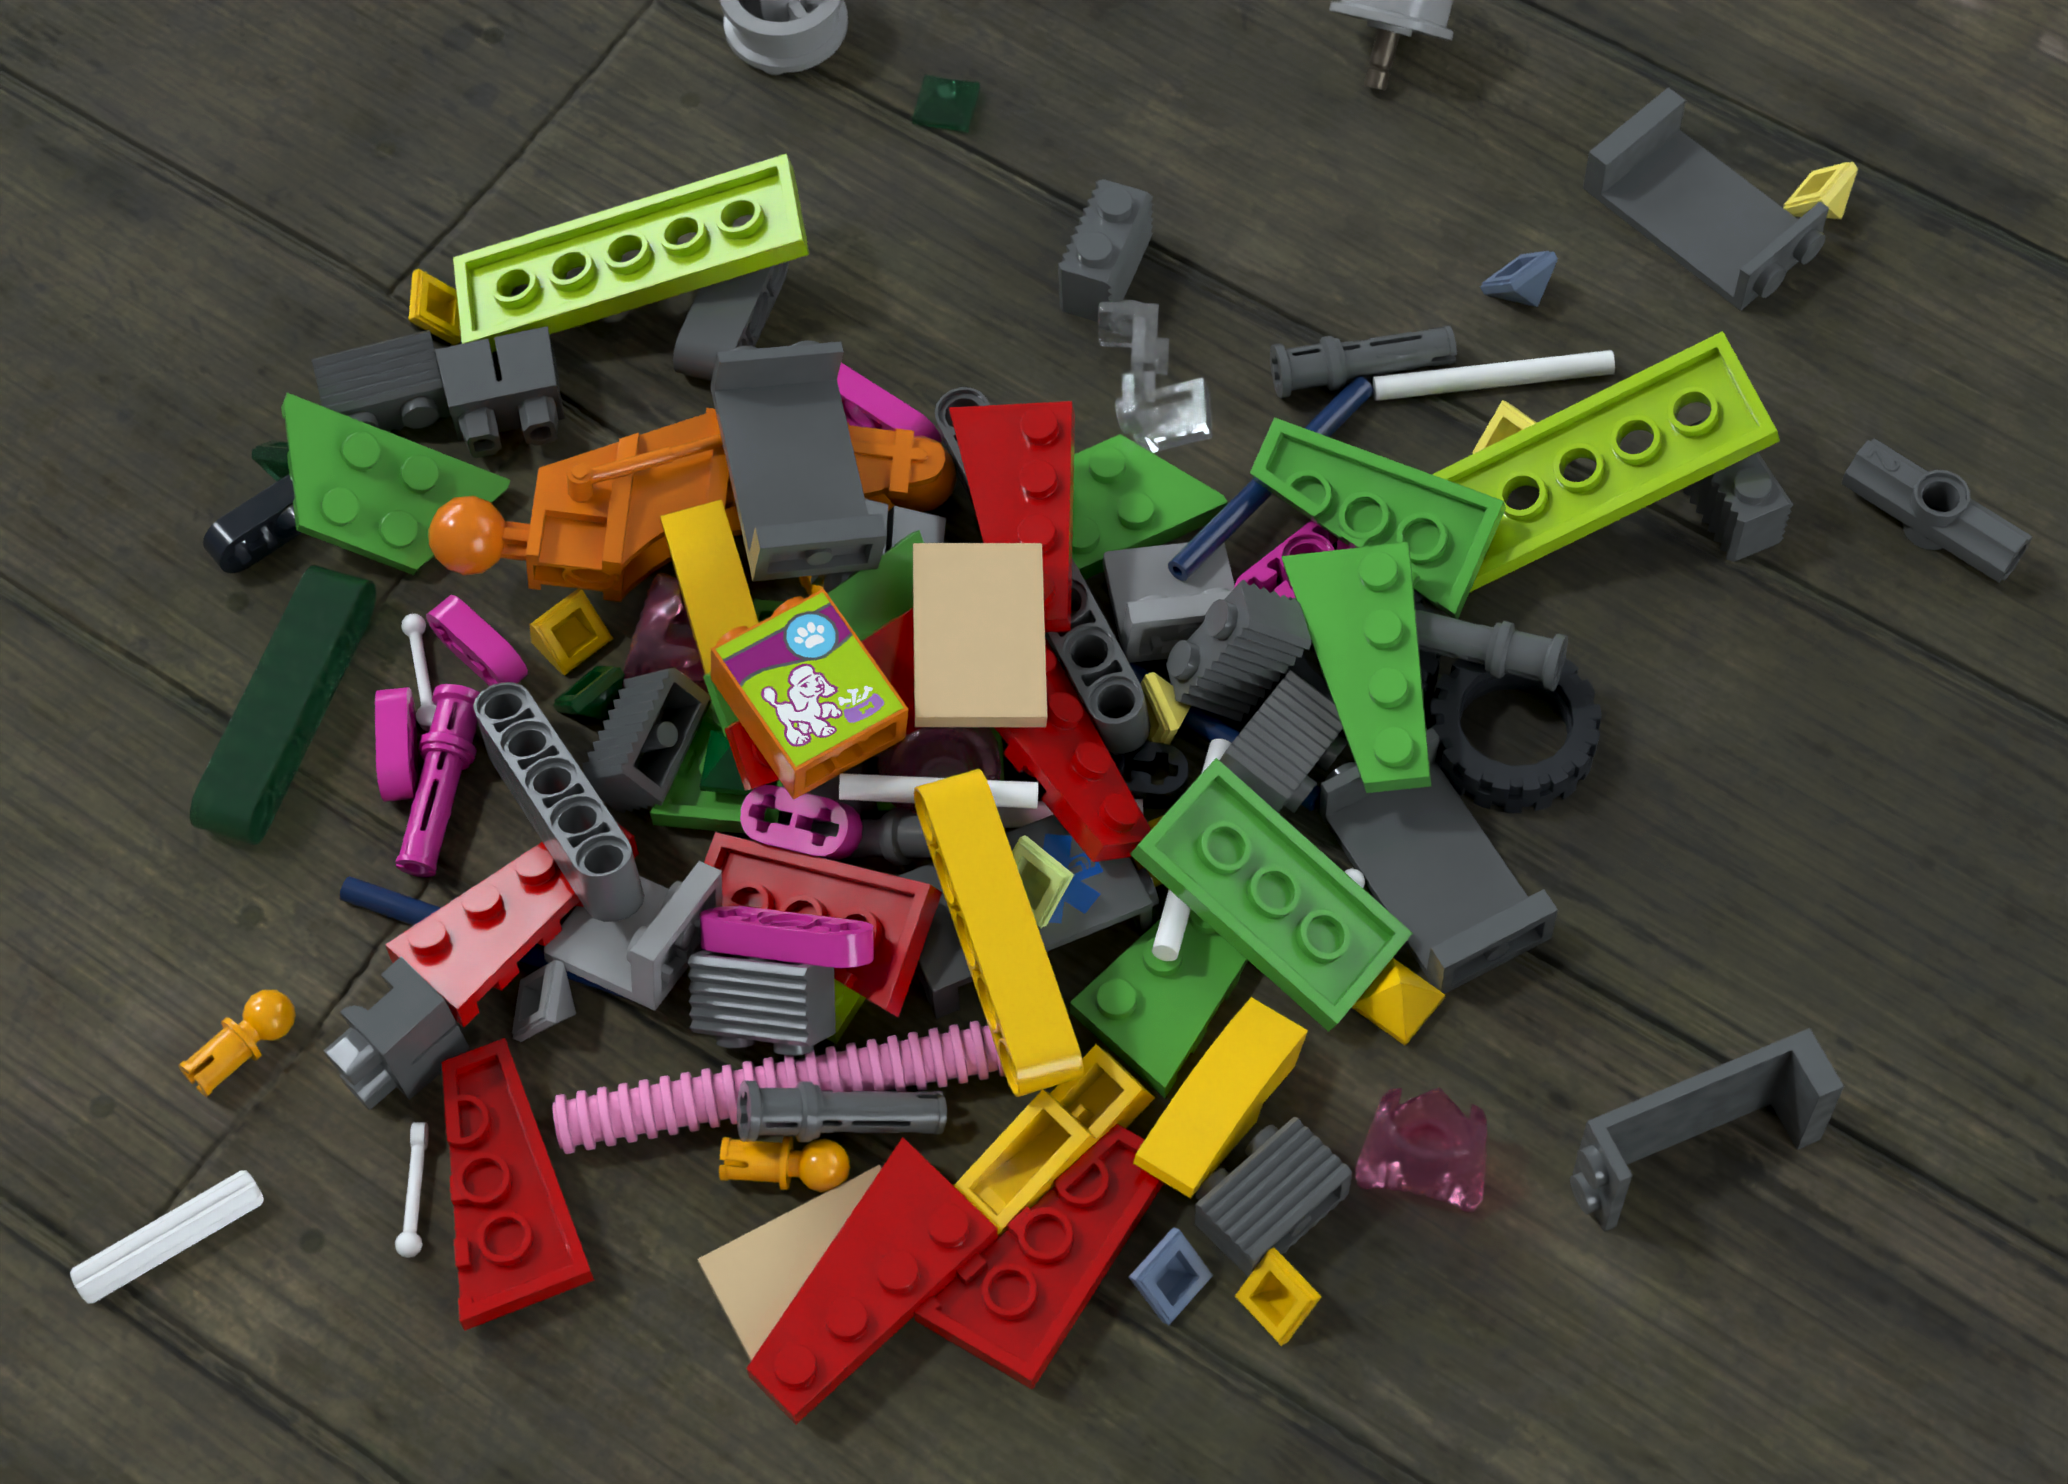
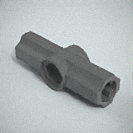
M1875 438L1871 441L1868 440L1862 446L1844 473L1841 484L1901 521L1906 537L1914 545L1928 550L1944 548L1998 583L2002 580L2005 581L2031 543V535L1971 499L1970 490L1960 476L1946 470L1928 472ZM1930 508H1935V509L1940 510V511H1942V512H1937V511H1934V510H1932V509H1930Z

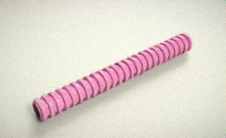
M972 1021L969 1024L970 1029L960 1030L958 1024L949 1026L948 1033L939 1034L938 1029L933 1028L929 1029V1036L920 1038L917 1032L908 1033V1040L898 1041L897 1036L893 1035L887 1037L888 1043L877 1045L876 1039L867 1040V1047L858 1049L855 1043L846 1044V1051L836 1052L835 1047L831 1046L826 1047V1054L815 1056L814 1050L805 1054V1058L796 1060L794 1055H784V1062L774 1063L773 1058L769 1057L763 1059L764 1065L756 1067L753 1066L752 1061L743 1062V1069L734 1071L729 1064L722 1066V1073L712 1074L711 1069L707 1068L701 1070L700 1077L692 1078L690 1072H684L680 1074V1080L671 1081L669 1076L660 1077V1084L650 1085L649 1080L645 1079L639 1081L638 1088L630 1089L628 1083L618 1084V1091L609 1092L607 1087L597 1088V1095L588 1096L585 1090L577 1091L576 1099L567 1100L565 1094L556 1095L555 1102H553V1117L559 1147L563 1148L565 1154L575 1152V1146L584 1144L586 1150L595 1149L596 1142L605 1141L606 1146L609 1147L615 1146L617 1138L626 1137L628 1143L637 1142V1135L647 1133L648 1139L658 1138V1131L668 1130L669 1135L679 1134V1127L688 1126L689 1130L693 1132L699 1131L701 1123L709 1122L711 1128L720 1127V1120L729 1118L731 1124H737V1100L740 1085L743 1081H756L759 1088H796L799 1081H810L814 1085H819L821 1091L852 1092L896 1089L898 1092H906V1087L916 1085L918 1091H924L927 1089V1083L937 1081V1085L940 1088L948 1085V1079L957 1078L959 1084L968 1082V1076L978 1074L979 1080H985L989 1078L988 1072L999 1071L1001 1077L1005 1076L989 1026L980 1027L979 1021Z

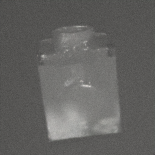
M1134 300L1099 303V345L1105 347H1131V397L1155 398L1156 374H1168L1169 338H1159V304L1140 303Z
M1135 371L1122 374L1123 397L1117 398L1115 401L1116 415L1123 433H1132L1138 445L1153 453L1212 438L1211 397L1203 377L1145 391Z

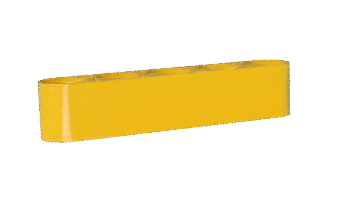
M976 769L915 787L913 794L918 819L1004 1074L1013 1094L1016 1097H1020L1083 1077V1062L1078 1042L986 777L980 769Z

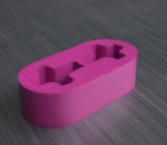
M448 596L426 614L430 627L443 644L489 686L504 682L517 684L528 675V669L515 649L457 596Z
M410 687L377 690L375 695L376 771L381 798L384 802L414 799L418 787L417 719L412 691Z
M762 785L753 789L746 796L741 806L740 820L743 830L751 839L767 845L828 860H841L850 856L858 848L862 839L863 825L857 811L843 802L805 793L793 800L786 788L775 785ZM767 808H777L778 810L791 813L790 825L765 821L764 817ZM813 819L839 824L837 836L826 837L825 835L810 831Z

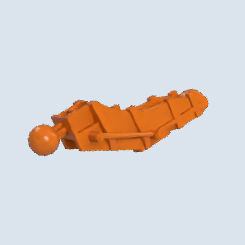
M706 408L705 414L641 435L636 433L620 438L619 442L538 468L530 524L505 521L502 514L491 502L473 495L454 497L438 508L428 530L429 546L436 559L443 566L461 575L484 573L498 563L501 558L526 561L528 589L541 590V586L544 584L603 591V600L622 602V599L654 571L672 561L660 516L721 499L733 536L742 535L716 411L713 408ZM847 422L865 499L889 504L888 511L893 506L926 513L939 507L953 493L957 481L956 467L952 456L939 441L925 436H914V430L897 428L896 431L851 426Z

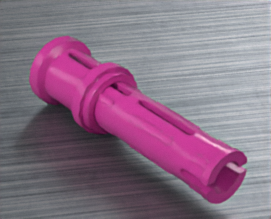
M441 684L435 687L432 696L436 709L429 733L422 735L418 747L421 751L420 755L425 762L411 806V813L400 854L395 862L399 870L413 876H435L436 864L451 815V808L461 771L468 768L474 762L477 750L472 742L478 721L473 705L476 697L481 692L472 688L456 684Z

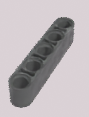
M513 682L498 683L483 690L476 697L473 707L488 757L583 906L594 919L603 922H616L630 917L639 910L644 900V892L630 842L529 691L522 685Z

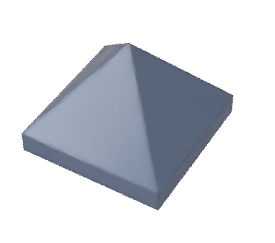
M1554 251L1521 254L1482 282L1483 285L1480 288L1484 295L1538 307L1558 258Z
M1173 1227L1129 1278L1160 1320L1170 1325L1213 1275L1182 1232Z

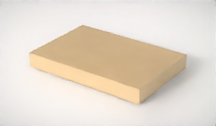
M913 543L915 727H1046L1047 689L1042 543Z
M880 1165L698 1258L700 1268L750 1362L881 1170Z

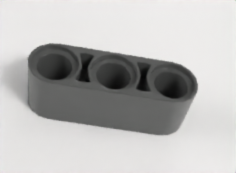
M789 261L700 288L676 341L673 356L675 372L712 382L717 352L730 351L740 346L755 347L785 281Z

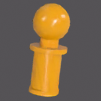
M261 990L253 994L244 1006L242 1013L243 1021L237 1024L232 1019L226 1017L221 1021L223 1029L189 1059L179 1064L183 1075L192 1085L197 1082L199 1084L196 1087L197 1090L208 1097L213 1092V1089L249 1058L257 1061L262 1054L256 1043L260 1040H277L285 1036L294 1024L296 1017L295 1007L288 996L278 990Z
M784 1136L782 1143L764 1141L743 1142L730 1137H723L719 1160H724V1165L719 1166L720 1181H728L730 1179L779 1183L780 1190H789L791 1178L800 1177L808 1188L818 1192H828L843 1184L848 1178L850 1170L849 1157L844 1148L828 1139L814 1140L799 1151L794 1150L793 1138L790 1136Z

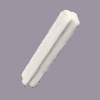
M241 1170L75 1266L70 1272L71 1280L82 1299L87 1303H94L259 1207L264 1201L263 1195L252 1175L246 1170Z

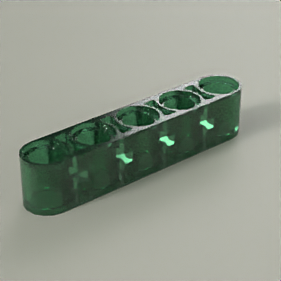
M311 565L306 569L197 785L190 807L192 826L251 845L258 844L264 838L370 622L376 603V586L373 581L318 565Z

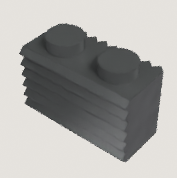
M1102 179L1096 182V189L1091 191L1092 198L1087 200V208L1083 209V217L1079 218V226L1075 227V235L1071 236V244L1066 245L1067 253L1062 254V262L1058 263L1059 306L1065 313L1109 325L1113 323L1153 235L1151 231L1153 228L1151 224L1153 220L1151 217L1153 213L1151 210L1153 196L1147 191Z
M430 330L312 359L323 407L387 432H391L393 429L401 430L404 426L414 429L425 428L432 425L440 417L448 419L451 416Z
M1707 418L1692 423L1688 426L1699 425L1703 423ZM1759 452L1685 487L1683 494L1691 496L1689 503L1697 505L1695 512L1703 514L1701 522L1709 524L1707 531L1715 533L1713 541L1720 542V550L1728 552L1726 560L1738 561L1774 546L1784 539L1782 535L1786 532L1784 528L1787 526L1786 521L1790 519L1788 515L1791 513L1790 508L1793 506V503Z
M1242 580L1224 600L1218 599L1209 607L1205 621L1187 641L1181 640L1172 648L1166 666L1171 685L1174 688L1175 700L1241 722L1243 714H1249L1251 706L1257 705L1258 698H1264L1266 690L1272 689L1273 682H1279L1281 674L1287 673L1288 666H1294L1296 658H1302L1304 649H1310L1311 638L1301 604L1295 598L1289 600L1285 595L1280 597L1275 591L1270 593L1265 587L1259 589L1254 583L1250 586L1245 580Z
M675 667L623 680L625 689L618 690L620 699L613 700L615 709L608 711L610 720L603 721L605 730L598 731L600 741L593 742L595 751L588 752L589 762L582 763L583 773L600 799L616 811L625 813L626 810L632 812L633 809L640 810L641 807L647 809L648 806L655 807L656 804L662 806L712 701L707 692Z
M1290 670L1228 747L1219 761L1275 811L1279 812L1284 806L1294 814L1317 784L1316 781L1308 776L1309 772L1315 765L1326 772L1348 742L1346 738L1339 734L1343 728L1334 702Z
M704 949L690 955L688 965L691 969L688 977L691 983L688 989L692 993L689 1000L692 1009L689 1016L693 1019L690 1025L693 1033L716 1035V1044L726 1048L747 1047L755 1044L756 1041L772 1042L774 1052L782 1055L810 1053L814 1050V1044L836 1034L834 967L718 953Z
M1293 1117L1279 1130L1273 1124L1262 1129L1246 1147L1245 1155L1248 1158L1231 1173L1225 1168L1218 1169L1203 1182L1196 1193V1198L1199 1201L1195 1204V1225L1247 1277L1251 1275L1269 1249L1275 1247L1280 1254L1287 1252L1291 1245L1296 1244L1301 1236L1306 1235L1311 1227H1314L1321 1218H1324L1350 1192L1352 1171L1348 1165L1342 1163L1340 1158L1333 1154L1328 1146L1323 1145L1319 1137L1314 1136L1310 1129L1303 1126L1300 1119Z

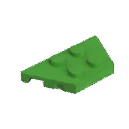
M287 393L281 409L282 417L285 418L289 448L287 458L295 497L293 507L296 531L411 575L418 572L434 557L429 546L428 530L438 508L454 497L472 495L493 503L509 487L510 479L298 396Z
M1119 434L1074 454L1072 558L1085 580L1104 571L1102 562L1105 552L1163 545L1207 525L1228 502L1221 493Z

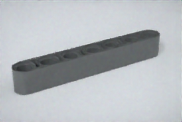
M960 387L950 390L940 398L936 404L935 417L944 448L952 456L956 467V474L973 504L949 407L987 406L990 403L980 391L973 388ZM1072 558L1071 611H1077V613L1071 617V631L1045 632V638L1049 642L1107 750L1120 754L1132 752L1145 743L1151 728L1142 686ZM1098 659L1104 661L1097 667H1081V665L1090 660ZM1117 709L1131 710L1130 713L1121 718L1106 717Z

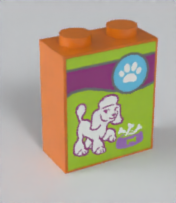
M824 589L807 598L797 596L785 601L773 612L771 617L750 628L740 626L730 630L719 639L716 646L711 648V680L793 800L905 739L908 718L907 706Z

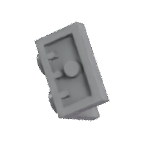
M1188 543L1114 550L1104 553L1102 564L1119 641L1129 663L1168 659L1174 645L1181 640L1187 641L1205 621L1209 607L1216 600H1224L1231 593L1235 585L1225 543L1186 581H1180L1175 578L1168 569V563Z
M701 861L696 864L683 882L676 881L669 889L639 876L644 892L643 904L636 913L626 919L616 922H603L594 919L585 907L576 906L561 925L562 931L544 947V959L549 963L554 960L564 963L567 971L655 1011L688 968L690 955L702 949L700 913L706 909L723 906L722 871Z

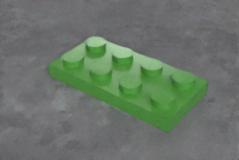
M1217 758L1213 760L1130 853L1134 859L1328 1032L1341 1021L1413 934Z

